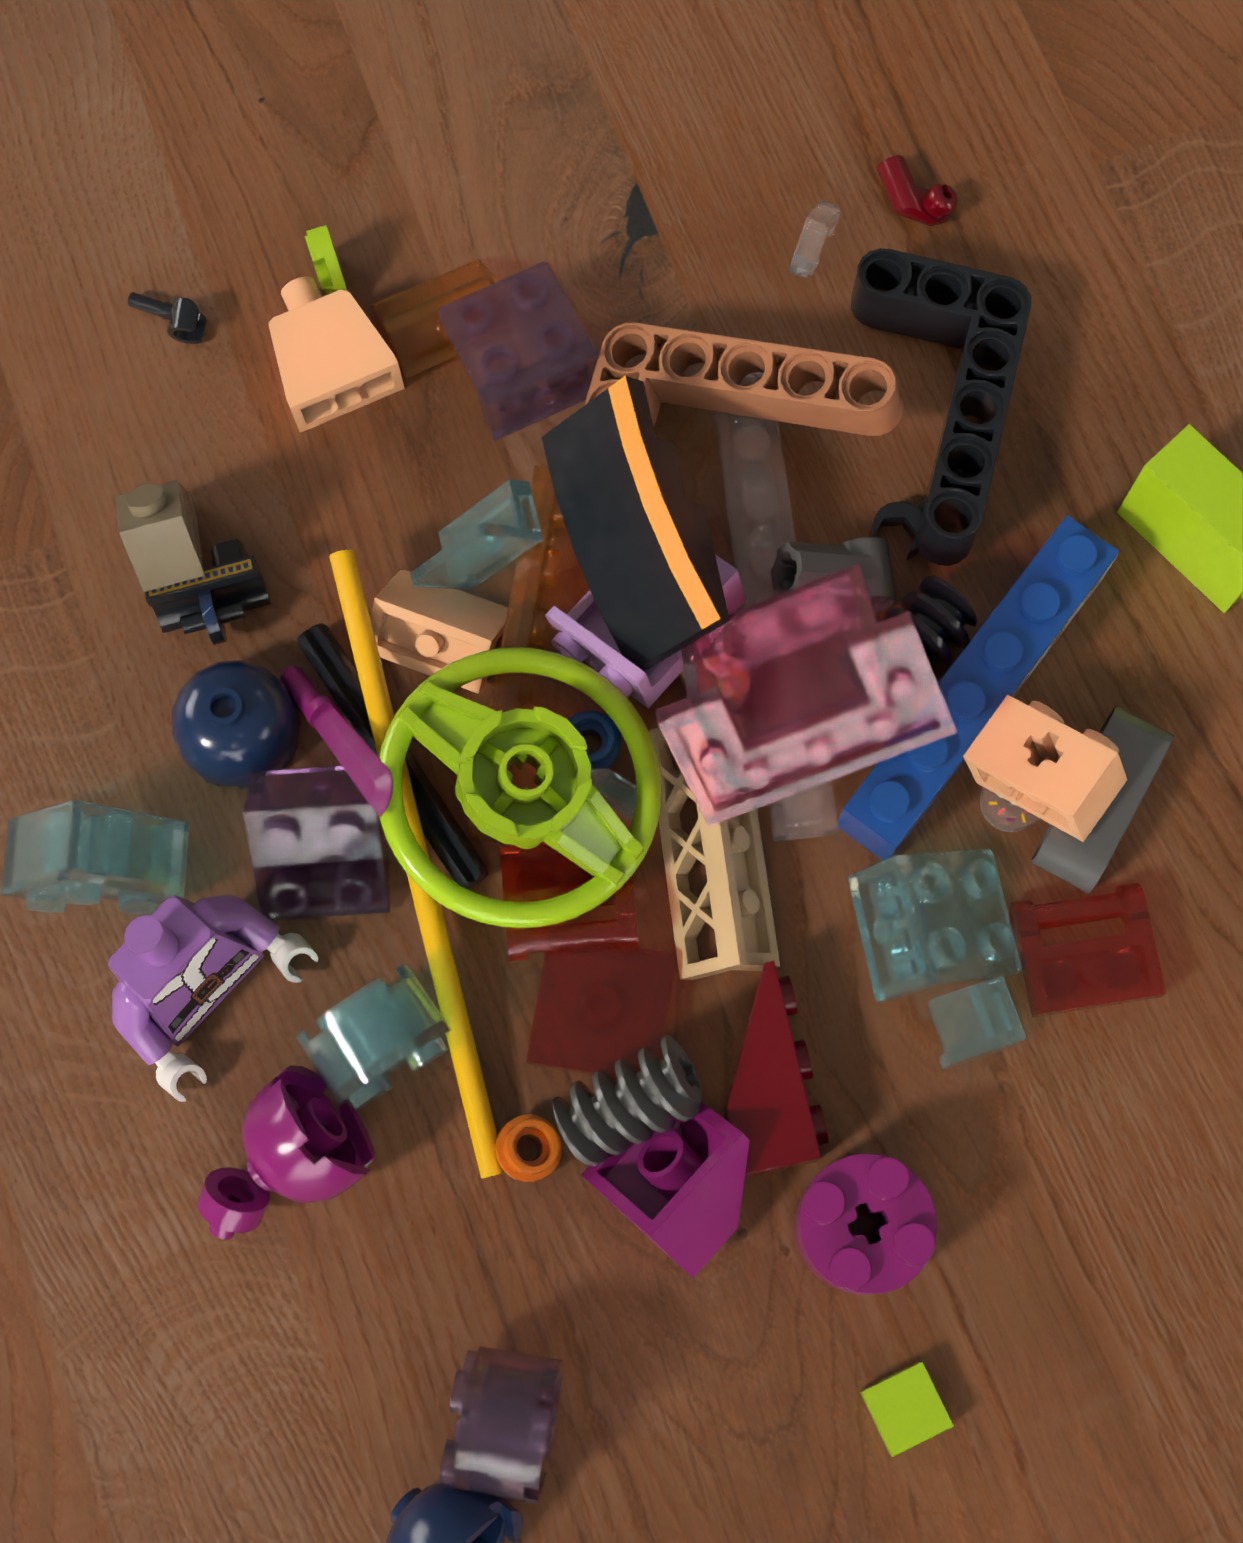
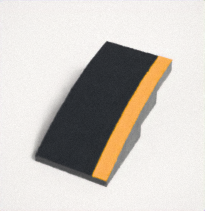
M625 375L541 438L555 496L574 553L600 614L622 656L645 672L730 620L705 506L686 500L674 443L656 438L644 382Z

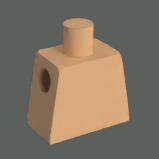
M311 277L296 278L282 288L281 295L288 308V312L273 317L268 325L286 400L300 433L405 389L395 355L348 290H338L322 297L314 279Z

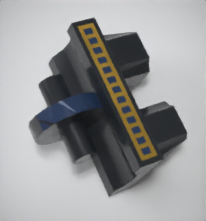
M233 539L215 544L214 548L210 550L213 566L204 569L205 576L145 592L146 601L153 608L163 633L180 628L183 629L184 634L207 629L213 645L227 642L224 624L246 618L245 611L271 604L268 588L254 555H248L241 540Z

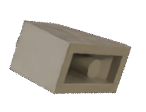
M178 480L160 485H141L127 494L115 496L119 534L143 592L205 576L195 503L192 495Z

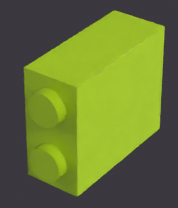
M1188 424L1144 465L1117 513L1225 614L1240 598L1243 599V473Z

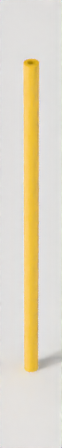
M341 550L332 553L329 558L379 757L381 745L387 729L394 718V712L355 553L353 550ZM405 760L402 778L405 813L418 844L429 858ZM407 874L480 1176L483 1179L505 1172L500 1167L495 1153L498 1134L442 907L439 902L431 898Z

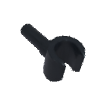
M135 292L129 295L128 305L130 307L162 317L165 320H170L167 332L173 339L187 344H199L202 342L207 319L199 312L197 305L191 299L178 298L172 304Z

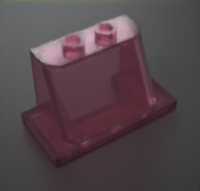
M860 564L730 614L729 622L681 650L687 698L656 710L657 724L708 827L957 733L952 715L910 612H905L881 622Z

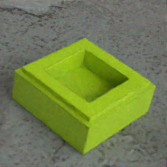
M921 1361L859 1391L889 1455L892 1457L954 1427Z

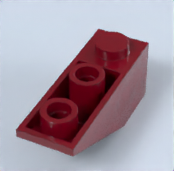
M774 961L765 962L760 974L724 1113L725 1120L739 1129L750 1140L745 1178L815 1163L821 1158L819 1146L829 1144L821 1106L814 1105L809 1107L803 1080L813 1078L808 1049L804 1039L793 1042L787 1017L797 1014L793 986L789 976L778 978Z

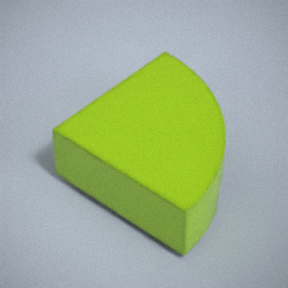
M327 225L306 231L307 236H305L323 295L326 296L338 290H347Z

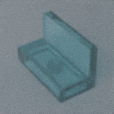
M509 479L439 531L442 550L410 573L412 585L414 587L471 590L542 541V533L530 482Z

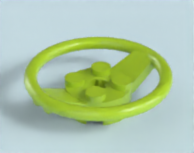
M524 647L498 648L468 655L448 664L422 682L404 701L388 727L381 745L379 759L389 768L392 774L393 792L387 809L379 818L393 854L405 872L431 898L446 908L481 923L510 928L543 927L576 918L593 910L622 888L635 873L652 843L658 825L662 797L661 771L654 743L643 719L628 698L606 677L591 667L559 653ZM504 673H527L550 677L564 682L590 697L609 715L618 727L632 757L636 777V803L629 830L600 792L592 785L591 763L586 752L588 747L585 738L568 719L544 707L535 706L533 710L516 708L502 713V710L495 711L452 692L465 684L487 676ZM414 737L457 774L455 785L456 797L462 804L464 813L482 833L504 844L516 845L523 849H531L537 847L541 842H545L594 877L580 887L563 895L530 902H513L489 898L477 894L447 877L432 863L418 844L405 813L402 792L403 767L412 738ZM525 763L534 766L537 772L533 781L538 787L529 789L526 786L525 789H520L511 783L513 775L507 768L514 764L521 770Z

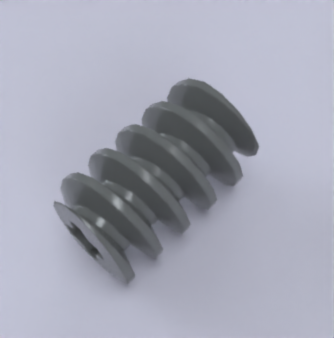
M667 1035L661 1038L664 1059L660 1060L648 1046L638 1050L640 1071H637L629 1060L622 1058L615 1062L618 1082L615 1083L612 1077L605 1070L601 1069L594 1072L592 1076L595 1094L580 1080L570 1085L569 1092L573 1105H570L565 1099L558 1096L553 1099V1112L560 1133L572 1154L581 1162L595 1167L605 1162L609 1154L617 1156L629 1150L632 1142L641 1144L650 1140L654 1131L663 1133L674 1128L677 1119L686 1122L698 1115L700 1103L703 1100L701 1082L693 1063L673 1036Z

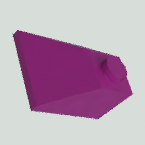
M702 1102L696 1117L686 1122L677 1119L674 1128L663 1133L654 1131L652 1138L641 1144L632 1142L629 1150L617 1156L609 1154L605 1162L595 1167L589 1166L581 1176L689 1276L694 1278L739 1226L750 1140L739 1129Z

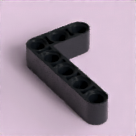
M876 249L863 256L857 267L851 296V310L854 317L862 324L871 328L961 348L917 532V546L920 553L934 564L951 566L960 563L968 556L983 519L1031 310V295L1024 284L1009 276L893 249ZM873 287H883L888 289V291H881ZM932 300H940L942 302H945L947 305L937 304ZM992 314H999L1001 316H1004L1006 319L997 318ZM978 364H986L993 367L996 371L985 370ZM964 416H975L977 418H980L984 423H973L971 421H968ZM962 468L971 473L973 477H960L950 469ZM941 521L951 522L960 528L961 532H947L938 526L937 523Z

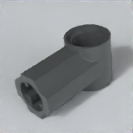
M857 538L839 545L788 541L777 549V557L771 569L773 589L779 591L784 600L840 603L842 612L850 615L874 614L890 609L897 604L888 541L883 538Z

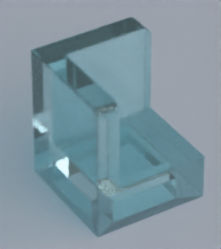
M1003 975L933 998L928 1004L931 1017L945 1052L939 1057L943 1070L1015 1047L1027 1038Z

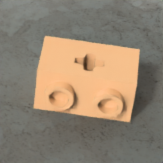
M1008 694L963 755L977 784L1082 842L1086 840L1127 781L1118 754L1119 749L1106 736L1091 729H1086L1082 734L1065 725L1062 717L1047 705L1038 701H1031L1027 705Z

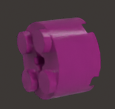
M857 1154L833 1162L814 1176L808 1183L797 1205L794 1235L799 1253L805 1264L813 1274L826 1284L851 1294H881L904 1286L924 1268L935 1250L937 1216L933 1200L924 1183L897 1159L877 1154ZM856 1206H861L866 1215L876 1214L879 1219L880 1226L872 1231L874 1242L871 1244L868 1243L864 1235L852 1236L849 1232L848 1224L857 1219Z

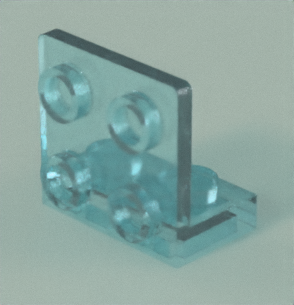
M990 849L896 855L847 877L876 1002L897 1000L935 985L1008 977L1022 971L994 854Z

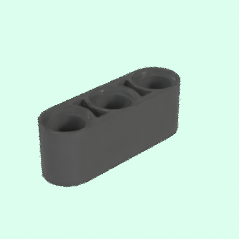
M1118 705L1114 707L1099 733L1106 736L1118 747V754L1127 777L1126 783L1084 842L1050 824L1030 862L1087 894L1093 890L1106 869L1174 738V735Z

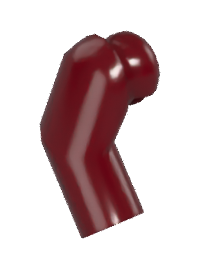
M903 156L889 157L877 167L878 174L892 207L898 215L928 226H935L946 222L950 218V213L957 207V196L950 186L934 184L929 190L916 186Z

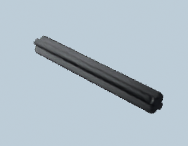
M323 623L316 624L298 637V643L352 727L377 754L358 672L328 626ZM408 748L405 760L424 836L452 879L467 889L472 888L486 878L488 875L487 866Z

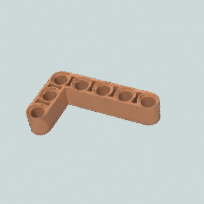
M623 323L614 327L606 335L600 349L585 402L586 405L626 375L644 382L653 427H655L661 402L866 436H881L891 432L899 424L904 412V403L892 369L885 362L875 358L641 323ZM639 354H646L644 360L638 365L625 368L631 358ZM696 363H704L702 369L697 374L690 377H682L683 372L689 366ZM753 372L764 373L762 378L755 384L740 386L742 379ZM812 381L824 382L822 388L814 394L805 396L798 394L800 389L807 383ZM880 390L886 392L879 402L872 405H861L858 403L860 398L870 391Z

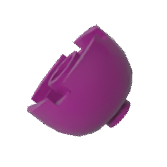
M290 1065L260 1090L250 1102L243 1119L242 1138L248 1159L247 1169L258 1186L266 1191H274L293 1201L315 1203L333 1199L363 1178L371 1170L365 1167L374 1160L375 1151L366 1127L350 1103L345 1100L340 1105L338 1111L333 1102L322 1093L332 1084L321 1075L304 1066Z

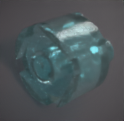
M408 964L395 969L402 979L396 984L389 986L388 983L385 984L382 978L379 977L318 1017L315 1021L322 1032L316 1037L306 1030H302L295 1037L339 1105L350 1100L355 1109H361L394 1087L387 1076L407 1063L412 1071L415 1070L417 1072L449 1050L442 1038L452 1030Z

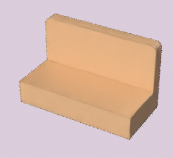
M400 570L374 598L370 618L380 658L431 676L448 664L463 657L495 649L498 639L510 625L514 611L511 608L415 573ZM488 676L474 680L461 686V688L479 694L487 683Z

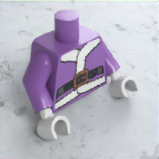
M177 895L167 898L152 915H142L130 922L124 934L125 943L110 957L108 967L118 980L117 985L112 991L111 1017L113 1025L147 1065L155 1063L158 1066L156 1070L158 1084L181 1102H186L187 1100L177 1091L176 1083L178 1078L183 1073L190 1071L199 1081L205 1084L207 1076L204 1070L186 1055L173 1053L170 1049L173 1044L179 1047L264 957L261 952L265 949L269 950L272 961L288 981L294 983L303 981L298 972L289 965L290 960L295 955L305 953L312 960L319 961L315 951L301 935L287 933L281 936L278 934L280 927L238 896L222 895L199 899L196 903Z

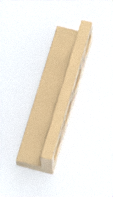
M702 711L650 730L649 733L657 752L661 771L662 797L658 822L680 980H695L730 970L762 971L764 963L774 961L775 966L780 967L744 719ZM687 737L690 757L680 774L673 768L670 742ZM688 797L696 802L698 820L690 836L681 829L680 812ZM696 859L705 865L707 883L699 898L690 891L688 879ZM706 922L714 929L718 957L700 961L697 937Z

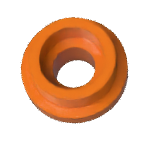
M532 1114L521 1115L507 1122L500 1130L495 1144L496 1158L502 1170L511 1178L521 1182H535L550 1175L559 1164L562 1155L561 1138L557 1129L547 1119ZM521 1137H528L535 1141L538 1147V1154L533 1161H526L519 1156L517 1143Z

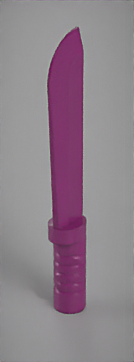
M290 666L282 672L280 680L287 686L292 699L310 725L319 732L370 806L381 817L390 803L393 792V778L389 768L381 762L377 754L337 710L331 698L320 695L300 667Z

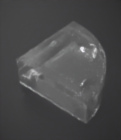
M821 200L809 213L788 272L806 279L813 275L820 263L819 257L827 236L832 237L841 215L839 211L841 207Z

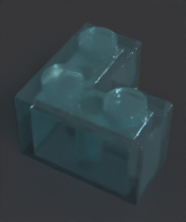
M72 800L8 819L1 895L26 899V909L37 912L66 911V903L95 905L99 904L100 898L118 901L117 910L121 912L153 914L157 910L158 904L163 903L167 898L174 895L184 898L189 822L78 800Z

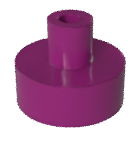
M231 1167L219 1168L207 1175L197 1201V1208L201 1216L210 1224L209 1231L211 1234L219 1239L227 1240L233 1238L235 1233L249 1232L260 1225L270 1201V1192L258 1186L248 1171Z

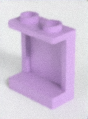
M715 555L730 619L746 601V596L738 570ZM591 590L581 598L568 614L553 606L545 615L555 635L551 643L560 654L581 663L585 661L606 677L627 698L631 695L648 709L723 627V625L644 672L622 656L600 614Z

